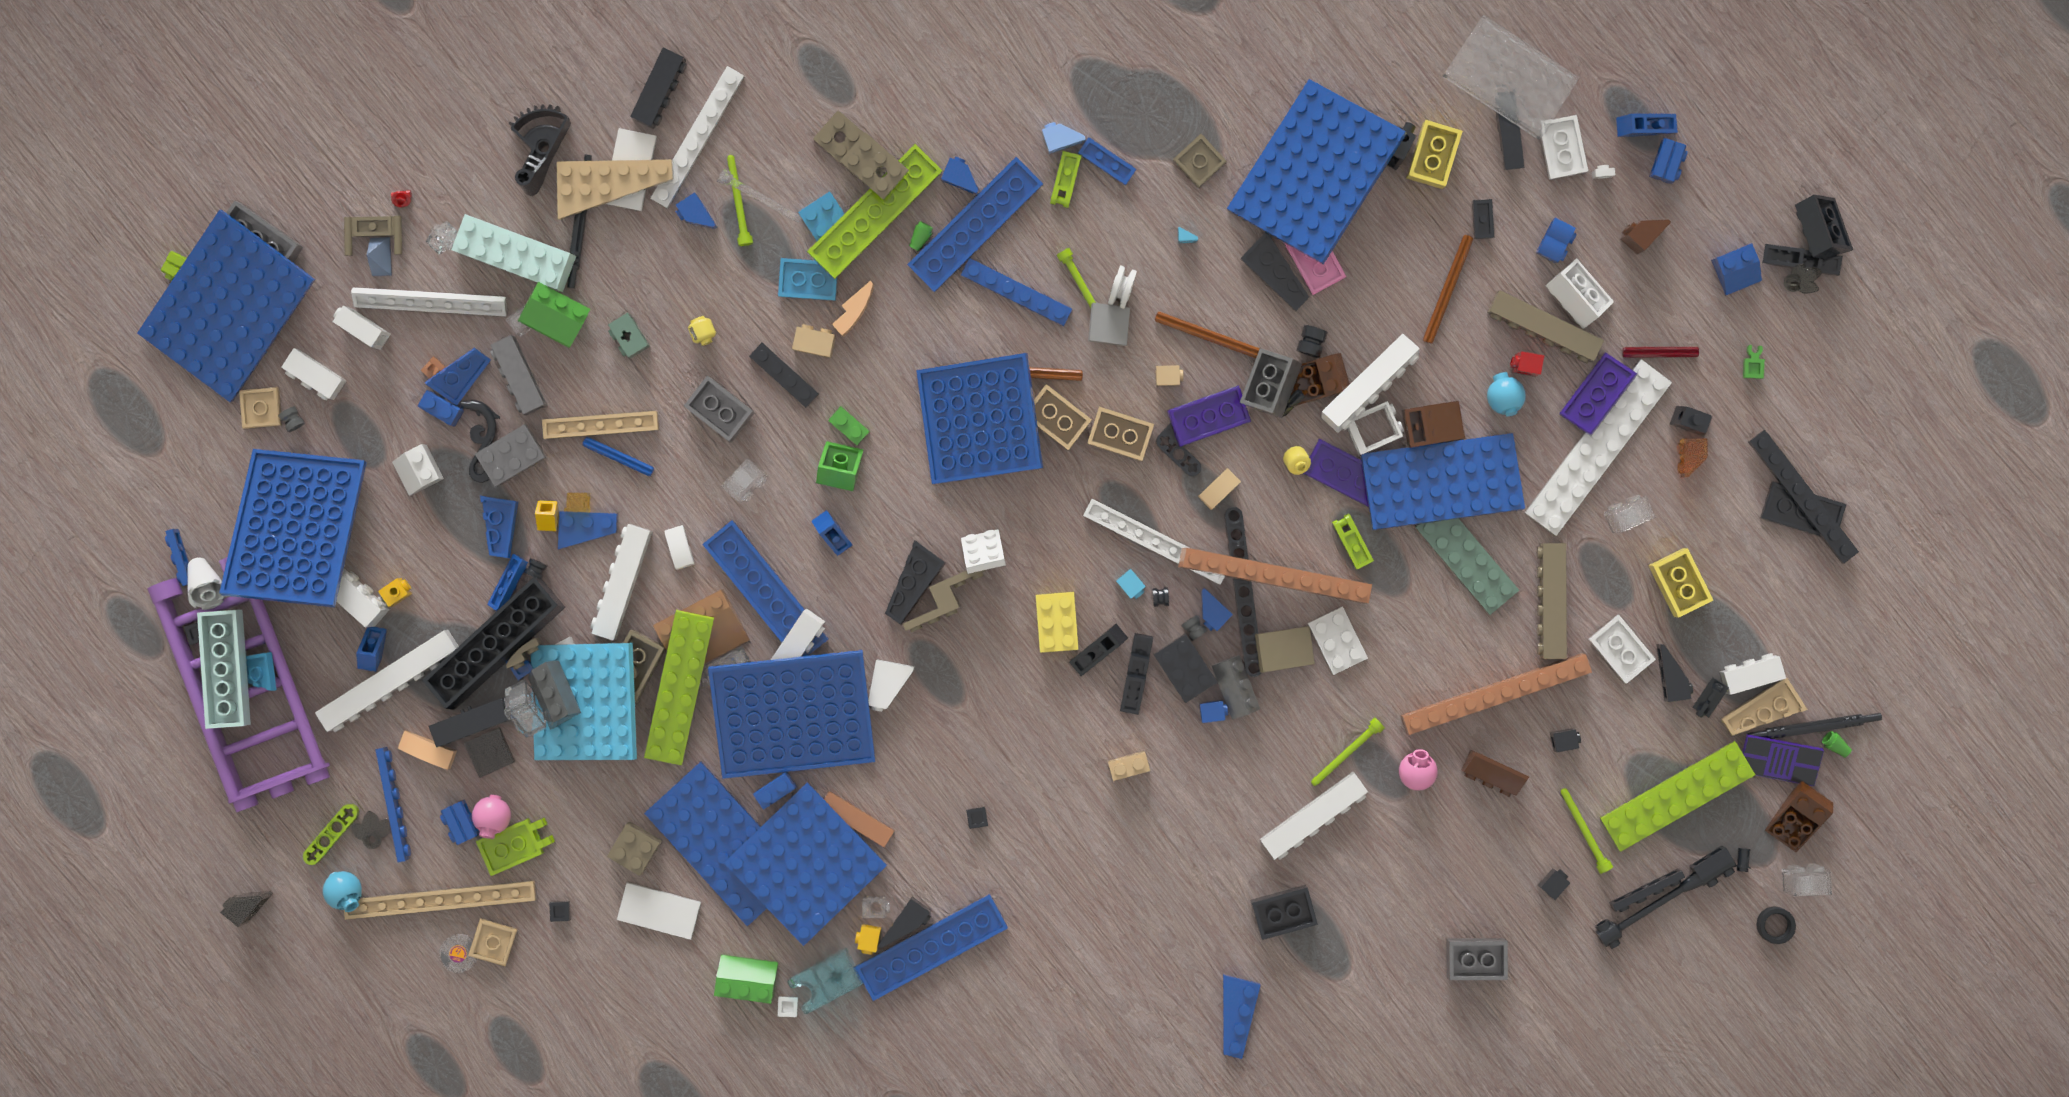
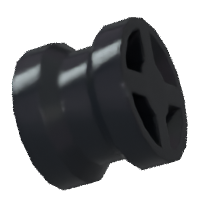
M530 558L529 566L525 569L524 573L542 579V573L547 569L548 565Z
M1164 587L1161 590L1152 588L1153 606H1169L1168 587Z

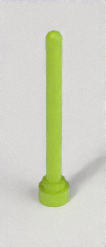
M729 155L727 162L740 230L739 237L737 238L738 246H749L754 244L750 232L747 231L735 158L733 155Z
M1069 247L1056 256L1060 262L1062 261L1063 264H1066L1091 308V304L1096 302L1072 261L1073 253Z
M1374 717L1370 721L1371 724L1368 725L1369 728L1315 776L1311 784L1317 786L1374 733L1375 735L1378 732L1381 733L1385 727Z
M1563 788L1561 795L1597 860L1596 868L1598 872L1602 874L1613 868L1611 861L1607 860L1606 857L1604 858L1569 791Z

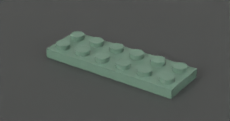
M1459 518L1422 523L1415 527L1489 615L1519 591Z

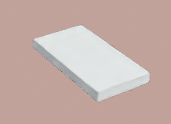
M619 128L612 161L652 160L657 136ZM646 189L606 204L642 212Z
M627 882L617 920L691 940L701 902Z

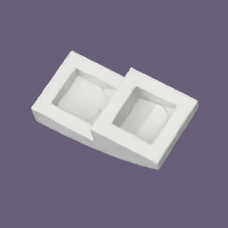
M683 525L665 530L675 569L679 570L695 565Z

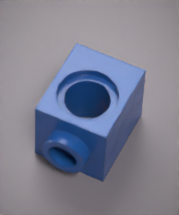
M1222 700L1199 703L1202 723L1224 721L1225 716H1228L1227 705L1223 704Z

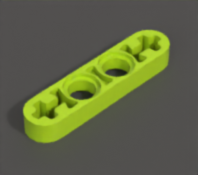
M350 803L344 805L304 851L303 860L306 864L314 865L323 859L358 818L359 808L357 805ZM352 808V814L354 816H348L345 820H343L342 818L345 817V815L348 813L346 809ZM334 822H340L342 824V830L340 832H335L333 830L332 826ZM323 836L328 837L330 840V844L327 847L322 846L320 843V839ZM317 848L323 851V853L321 851L316 853L315 858L317 859H309V852L313 853Z

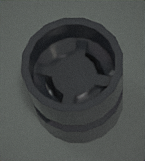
M1304 325L1301 334L1303 340L1299 341L1296 351L1311 357L1320 358L1323 349L1321 343L1325 342L1328 332L1317 327Z

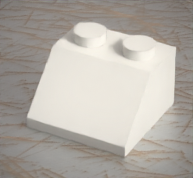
M421 444L403 453L392 462L409 496L444 479L428 446L425 444Z

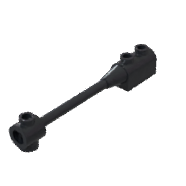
M1718 847L1689 865L1693 873L1683 880L1678 887L1619 924L1610 922L1608 919L1595 925L1596 935L1605 948L1609 946L1613 949L1621 944L1619 939L1622 938V930L1681 893L1705 885L1709 888L1713 887L1719 882L1717 878L1721 875H1724L1726 878L1735 873L1733 868L1737 865L1726 847Z

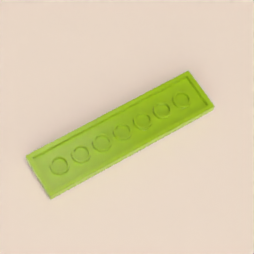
M916 144L898 160L909 172L884 200L872 189H869L807 251L834 279L942 173V170Z
M679 610L675 612L644 755L646 759L682 765L713 626V617Z
M1734 741L1600 817L1621 852L1755 776V773Z

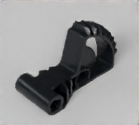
M542 104L541 109H538L534 105V111H531L530 108L526 109L528 112L526 114L520 111L521 117L514 116L516 122H509L513 133L531 149L522 169L518 170L515 174L516 183L529 196H534L539 192L550 163L571 125L569 117L561 113L559 106H556L554 109L549 104L546 109L545 105ZM551 116L564 120L560 128L552 125H539L528 131L524 137L518 132L525 124L536 118ZM544 146H549L548 151L541 152Z

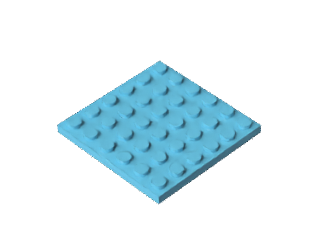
M633 643L538 646L539 650L531 654L533 669L545 662L559 661L581 713L554 729H550L532 688L534 760L637 759Z

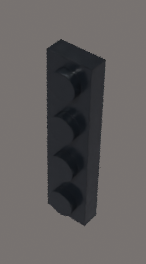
M761 342L749 356L805 408L819 395L817 391L764 343Z
M1677 868L1610 901L1609 904L1614 911L1623 912L1629 909V905L1635 902L1636 904L1647 900L1646 897L1651 894L1658 895L1662 893L1664 888L1669 885L1673 887L1682 882L1681 879L1685 878L1682 870Z

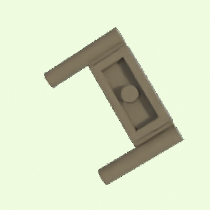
M401 216L344 217L345 256H353L352 237L394 236V255H402Z

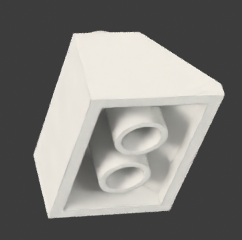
M1577 258L1546 284L1550 293L1558 299L1562 307L1570 313L1582 329L1596 320L1614 302Z

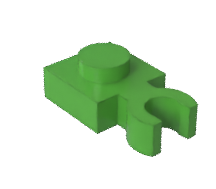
M1752 345L1747 346L1746 351L1749 358L1743 360V378L1764 379L1765 359H1759L1763 352L1762 346L1757 347L1756 353L1752 351Z

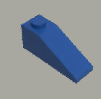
M1628 114L1616 118L1618 137L1678 133L1676 114Z

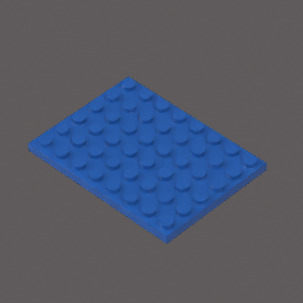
M1309 79L1227 209L1324 265L1407 133Z
M219 210L137 334L227 401L232 402L316 279L226 212Z
M253 449L219 593L223 596L335 608L367 464L365 460Z
M863 650L708 667L722 779L875 762Z

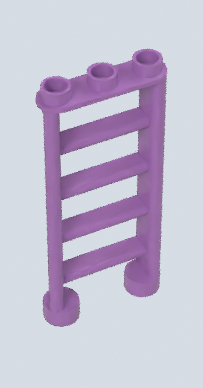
M228 557L219 561L223 573ZM177 578L166 580L147 588L220 776L228 803H233L236 813L258 805L255 794L268 789L272 799L295 791L291 781L305 776L308 785L329 778L330 775L327 767L330 764L329 762L325 763V760L322 758L263 600L230 596L223 599V602L215 608L207 610L199 608L178 616L172 599L183 595ZM250 601L262 634L245 640V651L263 644L267 645L269 652H272L273 663L279 676L275 678L276 688L283 687L295 720L227 745L221 728L205 729L202 678L198 670L201 668L200 657L194 659L182 626L197 621V613L224 611ZM252 686L248 688L249 699L266 693L269 690ZM299 729L311 763L243 788L231 754Z

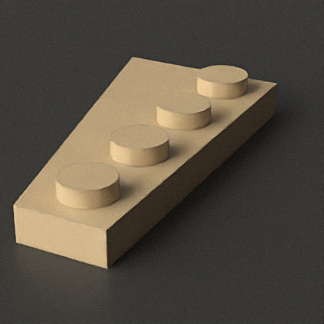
M1786 677V679L1778 681L1722 717L1721 721L1729 733L1735 735L1808 709Z

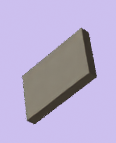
M1309 626L1255 634L1260 673L1315 664Z

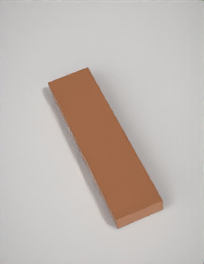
M831 791L824 798L851 828L879 845L886 846L895 830Z

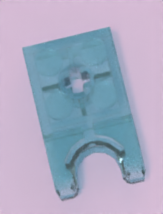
M846 948L792 976L787 981L790 988L803 985L811 990V998L801 1007L804 1014L822 1007L863 984ZM834 971L837 974L841 973L840 979L833 977Z

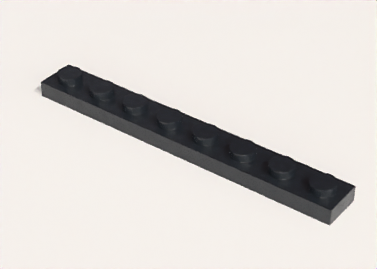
M1766 430L1761 431L1748 441L1839 561L1844 564L1859 553Z

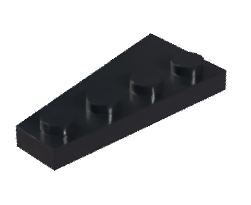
M1265 232L1240 258L1295 312L1309 298L1269 233Z

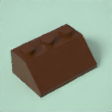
M1470 750L1461 771L1465 772V777L1474 781L1476 778L1483 780L1482 785L1493 789V786L1500 788V793L1508 797L1511 794L1517 796L1529 776L1473 750Z

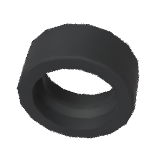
M1768 907L1757 918L1756 926L1758 933L1763 939L1772 944L1786 943L1795 934L1796 922L1790 912L1781 907ZM1774 914L1782 915L1787 921L1785 933L1777 937L1771 936L1765 929L1767 918Z

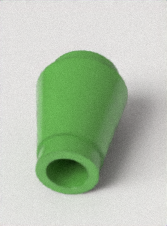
M922 221L918 225L916 224L909 246L920 251L933 234V227Z
M1829 731L1822 739L1825 748L1844 758L1852 751L1837 732Z

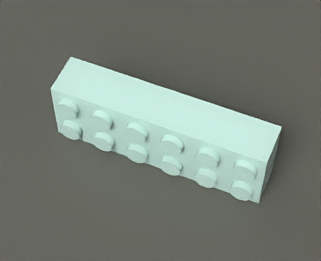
M466 214L463 217L451 249L464 256L531 281L540 282L561 292L565 288L576 258L571 253Z
M243 609L197 613L205 729L251 725Z

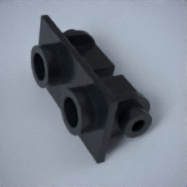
M1712 677L1692 707L1696 709V715L1701 718L1703 716L1709 718L1729 687Z

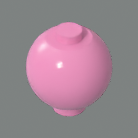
M1415 750L1413 753L1408 754L1400 763V779L1409 789L1416 791L1425 790L1433 785L1437 778V765L1425 750Z
M490 795V797H485L478 801L473 808L472 821L474 826L480 831V837L494 839L495 834L504 831L510 823L511 811L508 804L501 800V796Z

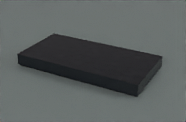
M1771 482L1760 518L1821 537L1781 484ZM1816 495L1840 526L1847 504Z

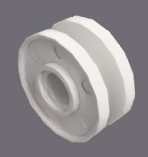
M1120 265L1110 292L1108 304L1113 305L1115 300L1119 298L1120 308L1125 309L1134 284L1136 270L1132 269L1129 276L1126 277L1124 276L1125 267Z

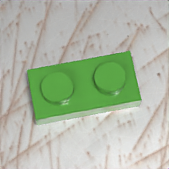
M841 406L828 420L857 446L870 432Z

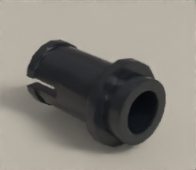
M1738 848L1737 871L1748 872L1751 869L1749 867L1751 849Z

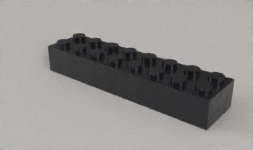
M533 577L422 681L445 709L455 710L502 667L518 649L528 643L566 607L542 579Z

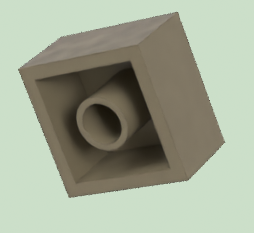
M628 822L607 857L641 876L661 845L662 840L634 823Z

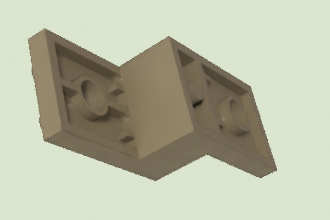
M839 110L813 138L816 143L883 200L909 172L905 166L866 132L861 131ZM839 132L844 133L846 136L842 143L835 141V135ZM880 167H884L887 170V175L883 178L876 175V171Z
M986 570L969 574L967 571H964L930 586L929 589L938 609L903 623L905 630L910 629L912 633L923 628L922 624L927 621L930 625L939 621V616L946 614V617L957 613V608L960 605L951 586L954 585L955 588L966 584L965 580L972 577V580L984 576L983 572Z

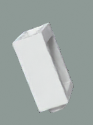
M342 306L334 314L335 319L333 322L372 348L381 350L391 335L352 308Z
M1387 401L1364 411L1361 416H1355L1351 420L1352 424L1347 430L1358 455L1403 437L1402 432H1404L1401 422H1397L1395 419L1396 410L1393 404L1389 405ZM1384 409L1394 435L1366 447L1355 424V420Z

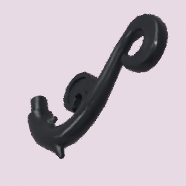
M461 401V409L475 411L478 416L482 414L487 421L488 430L484 437L481 436V432L486 430L483 426L475 425L470 430L471 440L482 444L477 451L479 452L492 444L496 434V419H500V416L481 401ZM474 456L469 466L470 477L479 483L488 481L490 478L485 471L483 474L475 472V465L478 459Z

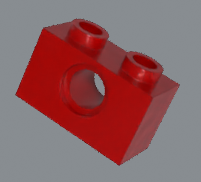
M1523 351L1516 353L1515 357L1512 356L1510 368H1513L1512 373L1532 377L1541 375L1544 355Z

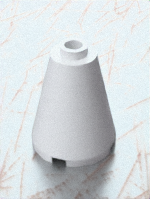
M204 558L192 559L188 563L189 603L194 608L196 606L201 607L202 610L219 606L225 597L219 593L222 580Z

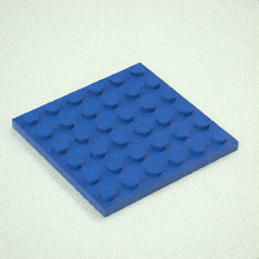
M1028 353L916 370L932 484L1043 468Z
M808 782L724 862L736 877L803 946L887 866Z

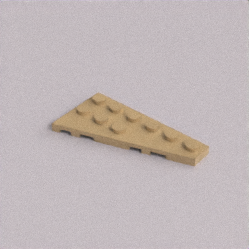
M673 160L557 162L558 220L673 180Z

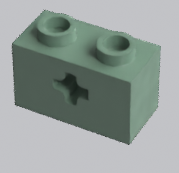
M626 313L608 324L610 327L608 332L613 340H618L620 344L618 348L624 357L627 355L628 358H633L650 347L631 314ZM624 333L632 334L630 335V341L624 339L626 337Z

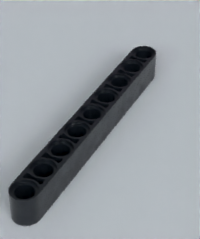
M1237 507L1228 508L1224 518L1229 556L1234 557V550L1240 548L1244 552L1242 559L1249 560L1242 511ZM1231 510H1235L1239 514L1236 521H1231L1228 517ZM1234 529H1238L1241 532L1239 540L1231 538V532ZM1232 578L1244 668L1249 676L1257 677L1261 674L1260 667L1256 673H1250L1248 669L1251 663H1257L1259 666L1255 634H1258L1252 582ZM1242 586L1247 587L1249 590L1246 597H1240L1238 593L1239 588ZM1245 605L1251 608L1249 616L1241 614V608ZM1248 624L1254 628L1251 635H1245L1243 631L1244 627ZM1248 644L1256 646L1255 653L1248 654L1246 652Z

